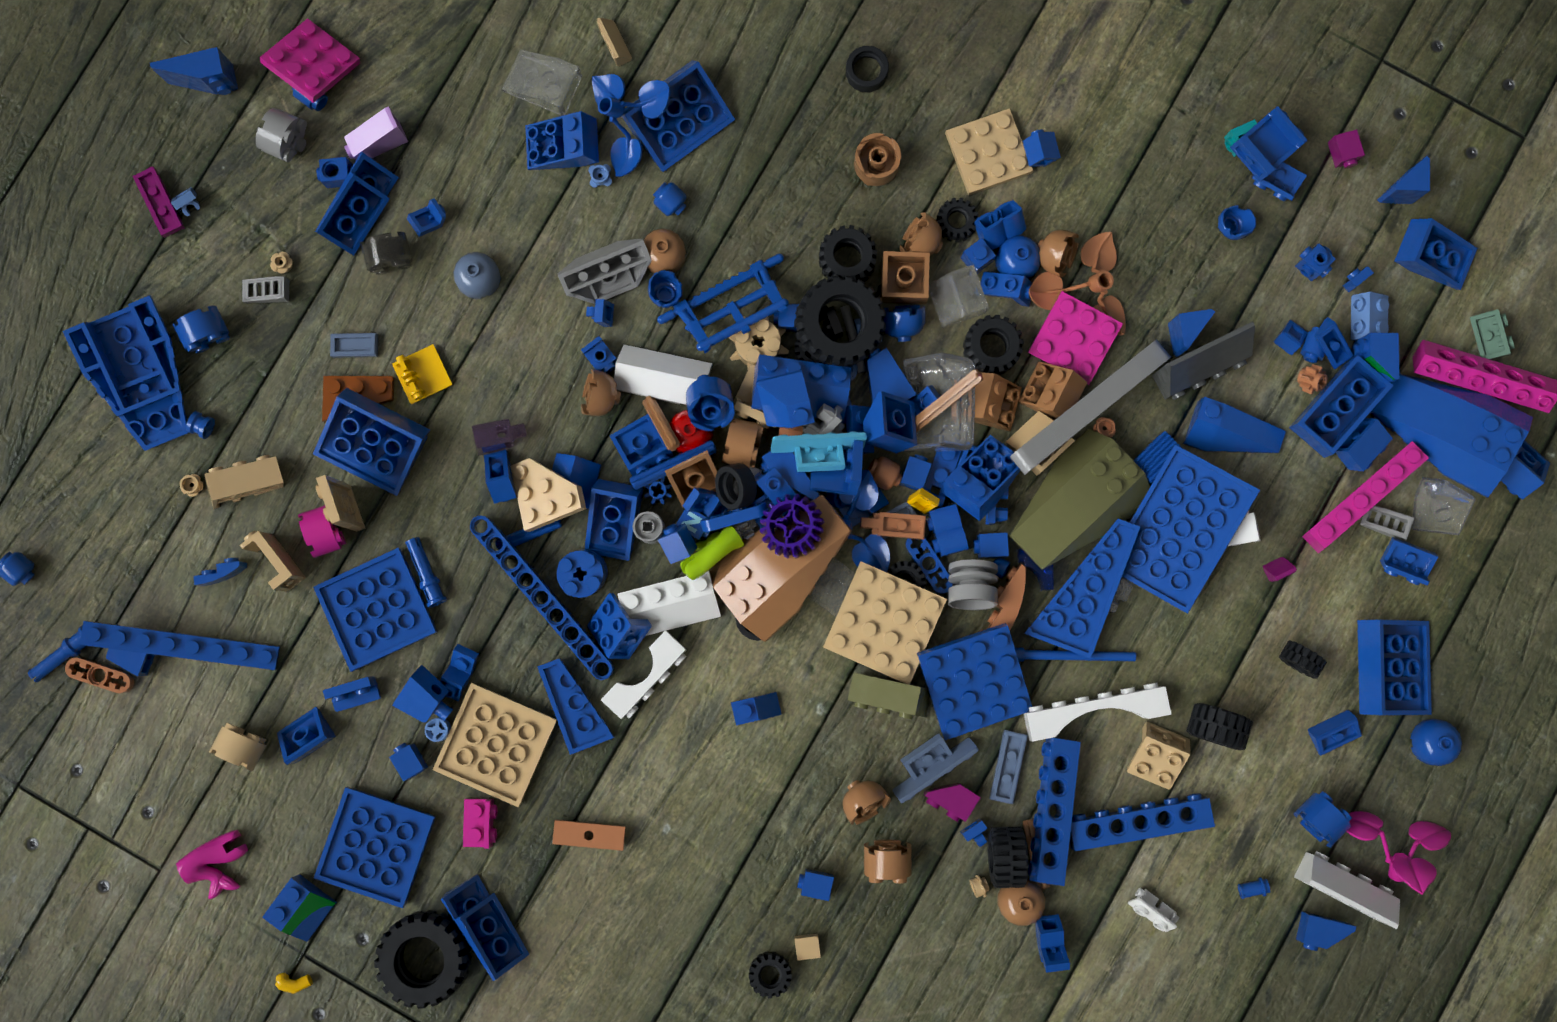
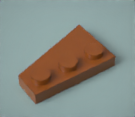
M323 376L322 422L325 423L327 421L336 397L346 387L380 405L393 401L394 377Z

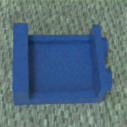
M1277 106L1230 148L1260 182L1299 147L1305 144L1307 139L1303 131L1291 122L1288 114Z

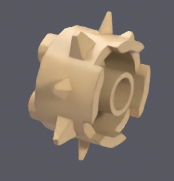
M769 317L749 326L751 331L742 334L740 331L728 337L735 343L736 351L730 357L731 361L740 359L747 365L748 369L751 365H756L759 354L778 357V355L789 353V350L781 345V336L786 331V328H776L773 323L769 322ZM754 341H763L762 347L753 346Z

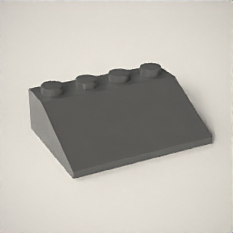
M1254 322L1248 323L1167 363L1152 376L1165 400L1170 397L1173 400L1178 399L1186 394L1184 390L1190 387L1196 390L1206 385V379L1213 377L1216 380L1227 374L1225 370L1231 367L1236 370L1246 365V360L1253 355Z

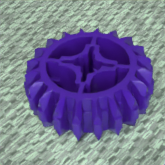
M789 494L785 495V501L777 497V505L769 503L771 511H763L767 519L760 520V523L765 526L760 529V533L765 535L762 538L763 542L769 543L767 548L770 551L775 549L777 556L783 553L787 559L790 557L791 552L794 558H799V551L807 555L808 551L806 548L810 547L812 550H815L816 547L813 541L821 542V538L817 534L824 533V529L820 527V525L824 524V519L818 518L822 512L820 509H816L817 505L814 502L809 503L808 497L800 499L799 494H795L793 500ZM799 510L809 515L810 525L800 521ZM788 511L784 518H779L784 512ZM794 522L797 526L793 530H789L788 525H792L791 523ZM775 528L784 531L785 543L776 539ZM806 534L801 540L796 542L799 535Z

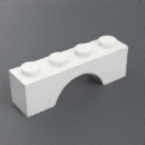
M664 631L649 647L653 657V667L649 676L643 682L636 685H626L617 682L601 699L620 719H624L625 716L630 718L639 709L636 706L641 699L646 701L654 693L652 687L657 682L662 684L670 675L668 670L674 664L676 666L680 665L687 657L684 654L687 649L667 631Z

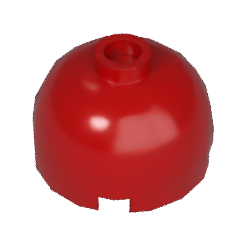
M687 410L677 413L669 423L680 442V447L676 448V451L680 454L697 448L713 439V431L698 429L691 423Z

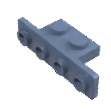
M938 733L900 759L911 777L892 791L900 803H904L906 800L912 799L915 794L925 787L931 786L944 774L951 772L954 767L970 759L979 749L970 738H967L950 750Z

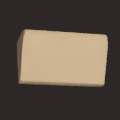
M597 18L599 31L616 66L618 65L619 67L630 62L632 57L615 22L605 18Z

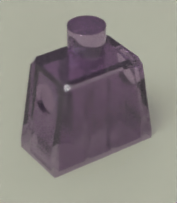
M509 419L472 426L478 456L514 447V439L527 437L524 423L511 426ZM505 433L506 436L501 438L497 434Z

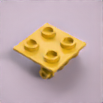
M434 344L407 357L400 355L396 357V362L392 363L411 405L453 385Z

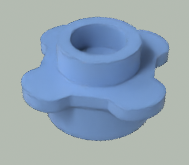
M609 165L590 166L588 171L591 176L590 185L593 188L599 185L608 187L612 184V179L609 175L611 171Z

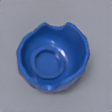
M1238 205L1224 209L1218 217L1219 231L1230 240L1246 238L1256 228V217L1252 210H1242Z
M661 270L654 273L650 278L648 295L658 307L670 308L676 305L682 297V283L672 271Z

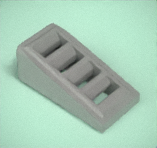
M285 276L242 280V302H289V279ZM250 285H253V297H249ZM258 285H262L261 296H258ZM267 285H270V295H267ZM275 285H278V294H275Z
M1375 505L1363 515L1360 525L1406 542L1414 517ZM1372 511H1375L1377 514L1374 522L1371 523L1369 519ZM1381 514L1386 516L1383 526L1378 525ZM1390 518L1395 519L1392 529L1387 528ZM1399 522L1404 523L1401 532L1396 531Z

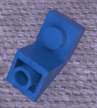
M457 644L453 650L450 665L440 680L449 691L446 697L459 702L473 674L479 653Z

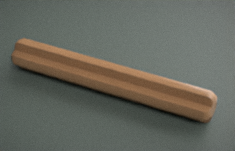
M977 369L972 370L915 416L916 432L924 428L983 380L982 373Z

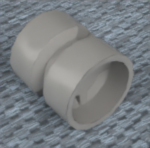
M647 511L637 515L632 527L636 537L644 543L657 544L659 542L658 539L664 533L663 530L666 528V524L657 514Z

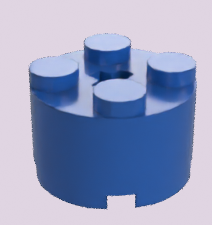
M208 306L209 311L206 312L197 309L178 318V324L173 323V327L186 351H195L196 354L202 353L209 349V344L215 341L219 344L230 339L228 335L229 330L217 306Z
M701 375L688 387L686 391L687 412L691 423L696 428L704 431H713L714 428L719 426L723 428L732 421L735 412L730 384L717 377Z
M580 549L567 554L561 559L557 568V580L562 590L567 595L578 598L587 597L599 591L608 576L605 560L589 549ZM578 571H586L587 575L579 576Z
M1322 791L1320 794L1313 793L1294 812V816L1297 818L1300 815L1303 819L1300 824L1318 841L1321 842L1323 839L1328 841L1329 843L1326 846L1331 848L1351 828L1349 821L1352 817L1344 809L1338 810L1332 804V798Z

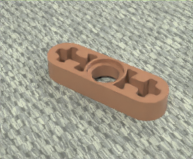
M72 658L65 666V672L70 678L115 693H127L134 687L135 681L130 673L85 658ZM79 664L81 668L89 670L87 673L77 672L74 669V665ZM98 669H103L105 672V679L102 682H98L94 677ZM112 678L123 679L126 682V686L120 687L119 683L111 682Z

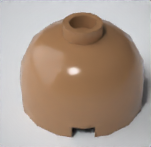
M922 212L920 214L923 217L921 219L916 217L907 228L902 238L906 242L904 247L900 245V252L930 253L931 256L933 253L937 254L941 250L943 242H941V226L933 217Z
M662 228L653 230L645 237L644 243L652 260L647 267L650 272L656 273L666 270L675 273L680 270L685 262L686 249L683 240L678 234L672 230Z
M1061 229L1049 233L1044 240L1041 239L1038 243L1041 266L1051 274L1061 278L1067 274L1063 272L1066 265L1068 268H1071L1076 257L1079 243L1075 242V238H1079V235Z
M591 369L592 374L589 373L582 395V397H585L586 405L581 404V412L584 415L599 417L606 415L612 410L614 405L619 404L621 392L617 391V384L608 373Z
M856 780L847 787L849 791L843 798V811L851 825L854 822L858 825L878 814L876 810L881 805L885 808L890 803L891 798L880 784L874 781L860 782Z
M1028 879L1025 887L1000 888L997 905L1001 914L1008 922L1018 926H1028L1036 923L1042 917L1045 910V896L1037 883Z

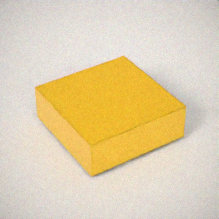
M920 488L908 497L907 503L926 514L939 505L940 499L925 489Z

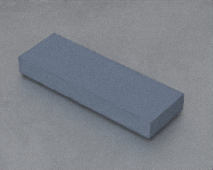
M1008 730L1003 731L989 799L1008 804L1014 803L1028 735Z

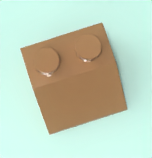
M707 450L665 470L682 507L694 487L716 492L715 478L717 470Z

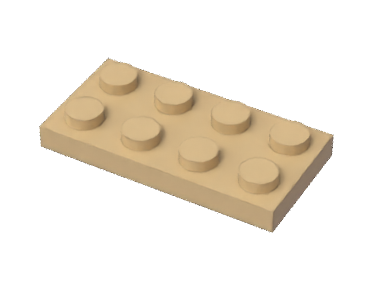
M327 475L317 477L318 485H316V492L319 498L324 501L325 508H323L326 520L331 522V524L356 532L366 529L351 485Z

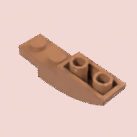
M1022 564L1017 568L1013 566L1005 577L1008 579L1005 586L1002 587L1000 585L997 588V607L999 611L994 610L987 620L990 624L986 629L1006 623L1009 630H1011L1018 616L1025 590L1026 570Z

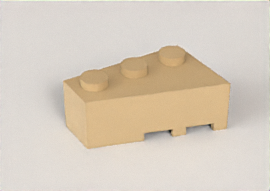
M270 455L260 456L256 458V461L250 463L239 461L233 463V467L223 469L222 466L214 467L208 470L209 473H205L206 485L213 509L219 508V503L233 500L235 503L241 501L242 497L257 496L283 488L284 485L276 456L270 458Z

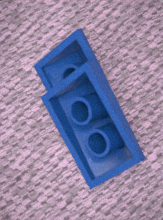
M361 152L315 232L354 256L390 200L387 195L399 177Z
M478 874L443 895L441 901L493 981L529 955L495 893L489 895Z

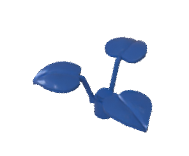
M615 74L592 76L593 92L599 112L609 116V121L613 122L626 136V138H618L613 143L610 153L615 175L622 177L631 173L638 166L642 157V145L639 140L631 139V135L616 119L624 114L625 106L642 107L643 115L650 119L660 117L667 109L669 103L670 85L660 80L649 81L639 90L638 96L641 102L631 103L620 101L625 94V84L620 76Z
M862 470V481L857 496L839 494L840 500L843 503L851 505L844 518H842L851 530L852 523L849 517L854 508L856 507L862 511L868 510L876 504L879 497L878 486L869 470ZM850 533L848 539L861 542L856 544L852 550V559L855 565L858 567L860 561L884 572L888 571L890 549L885 539L881 536L870 534L864 540L862 537Z

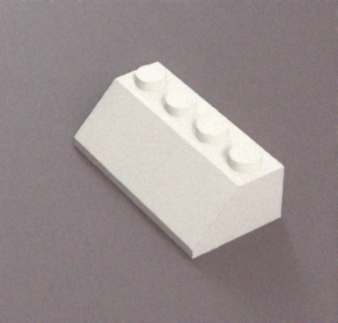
M707 571L695 580L684 576L618 593L619 602L630 619H648L652 627L646 636L721 617L710 571Z
M1317 851L1314 855L1308 852L1305 853L1294 878L1395 929L1398 928L1400 899L1392 895L1393 890L1383 885H1379V888L1371 885L1372 880L1359 873L1357 877L1350 874V868L1338 862L1336 866L1329 863V857Z

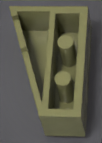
M853 673L848 701L855 702L854 707L868 709V706L871 705L877 707L876 712L890 714L891 710L899 712V717L912 720L913 715L926 717L930 694L926 688Z

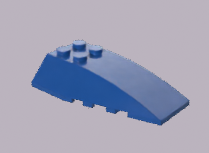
M151 295L128 304L129 307L92 322H83L63 331L82 374L97 389V393L106 400L114 414L119 416L127 430L144 451L189 433L186 432L187 419L171 337Z
M1399 373L1400 379L1391 383L1394 386L1370 413L1392 432L1397 433L1403 438L1407 445L1413 441L1429 457L1426 461H1430L1437 467L1441 474L1488 498L1512 464L1529 433L1533 417L1490 395Z

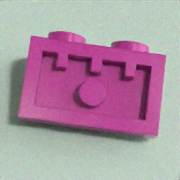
M464 799L463 847H484V849H489L493 846V843H496L497 829L493 828V819L497 818L498 808L497 805H494V799Z

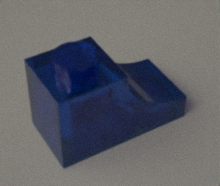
M1022 548L1018 549V563H1021L1035 574L1041 591L1054 590L1053 564L1041 570Z

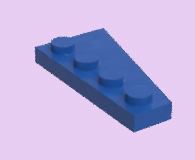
M560 658L537 667L570 755L615 738Z

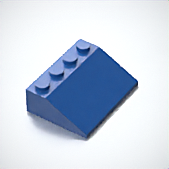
M690 61L664 80V82L670 85L671 94L667 109L660 117L656 119L645 117L642 113V107H626L622 115L632 133L641 142V145L662 172L735 120L698 61ZM638 99L633 103H639L641 101L640 99Z
M346 387L336 397L313 455L397 496L425 444L430 429Z
M1357 620L1360 714L1432 715L1429 621Z

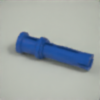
M416 537L406 541L405 543L420 577L419 587L424 591L428 601L427 607H435L446 602L447 598L443 596L439 587L440 580L434 576L420 538Z
M83 626L79 627L78 632L72 637L65 638L61 643V647L28 671L31 679L36 676L34 682L41 681L42 678L68 658L78 656L81 653V650L86 647L85 645H80Z

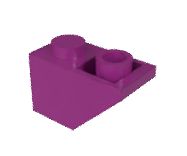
M959 783L929 789L923 794L928 798L926 801L928 804L936 809L940 806L948 810L946 815L956 822L960 819L966 822L981 798Z

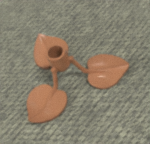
M1104 232L1093 236L1081 249L1082 263L1092 267L1091 271L1096 273L1089 278L1088 282L1063 288L1061 277L1050 272H1044L1035 278L1029 288L1031 300L1040 308L1051 310L1061 291L1069 292L1089 287L1095 293L1100 292L1097 299L1099 304L1093 306V308L1123 323L1117 335H1124L1126 319L1122 304L1116 297L1111 295L1103 299L1104 295L1108 293L1107 289H1110L1114 283L1113 276L1109 273L1114 268L1117 260L1112 232Z

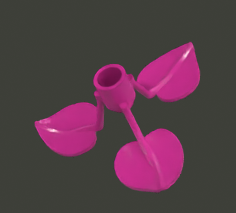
M1356 811L1348 813L1352 819L1349 821L1351 828L1347 833L1364 841L1374 840L1380 835L1386 855L1385 862L1389 863L1388 876L1394 881L1405 882L1423 895L1429 885L1435 880L1437 870L1433 864L1425 859H1412L1415 850L1420 844L1427 850H1440L1449 844L1451 832L1435 823L1427 821L1415 822L1409 827V835L1416 841L1413 843L1408 856L1404 853H1395L1393 856H1390L1385 833L1380 830L1383 827V821L1376 815L1368 812Z

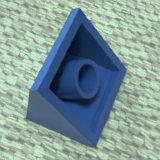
M1426 156L1415 164L1377 200L1380 203L1413 204L1430 191V158Z
M1208 309L1181 313L1168 323L1172 351L1175 357L1180 356L1189 349L1215 313L1214 310Z
M556 453L552 470L582 487L586 509H589L591 489L598 479L601 464L578 456Z
M317 707L277 732L283 760L286 765L298 763L336 737Z

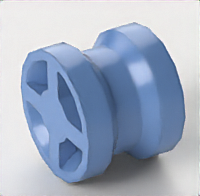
M441 718L431 719L426 723L425 735L433 742L443 741L449 734L451 724L447 719L445 721Z

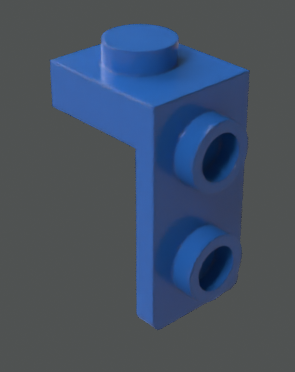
M984 272L978 293L987 296L1012 298L1021 306L1029 307L1031 302L1029 288L1032 282L1021 275Z

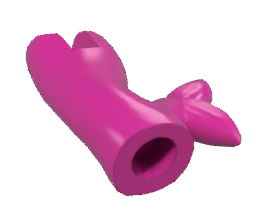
M233 830L200 845L176 863V866L184 882L191 884L197 881L209 880L211 885L208 899L217 897L223 889H239L240 885L232 878L224 875L214 867L207 866V864L233 862L245 855L248 851L246 844L236 847L228 852L225 846L241 836L240 832Z

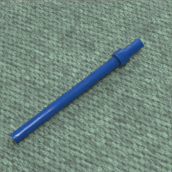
M1015 648L1019 662H1024V659L1136 661L1135 652L1094 651L1090 659L1071 651L1024 650V648Z

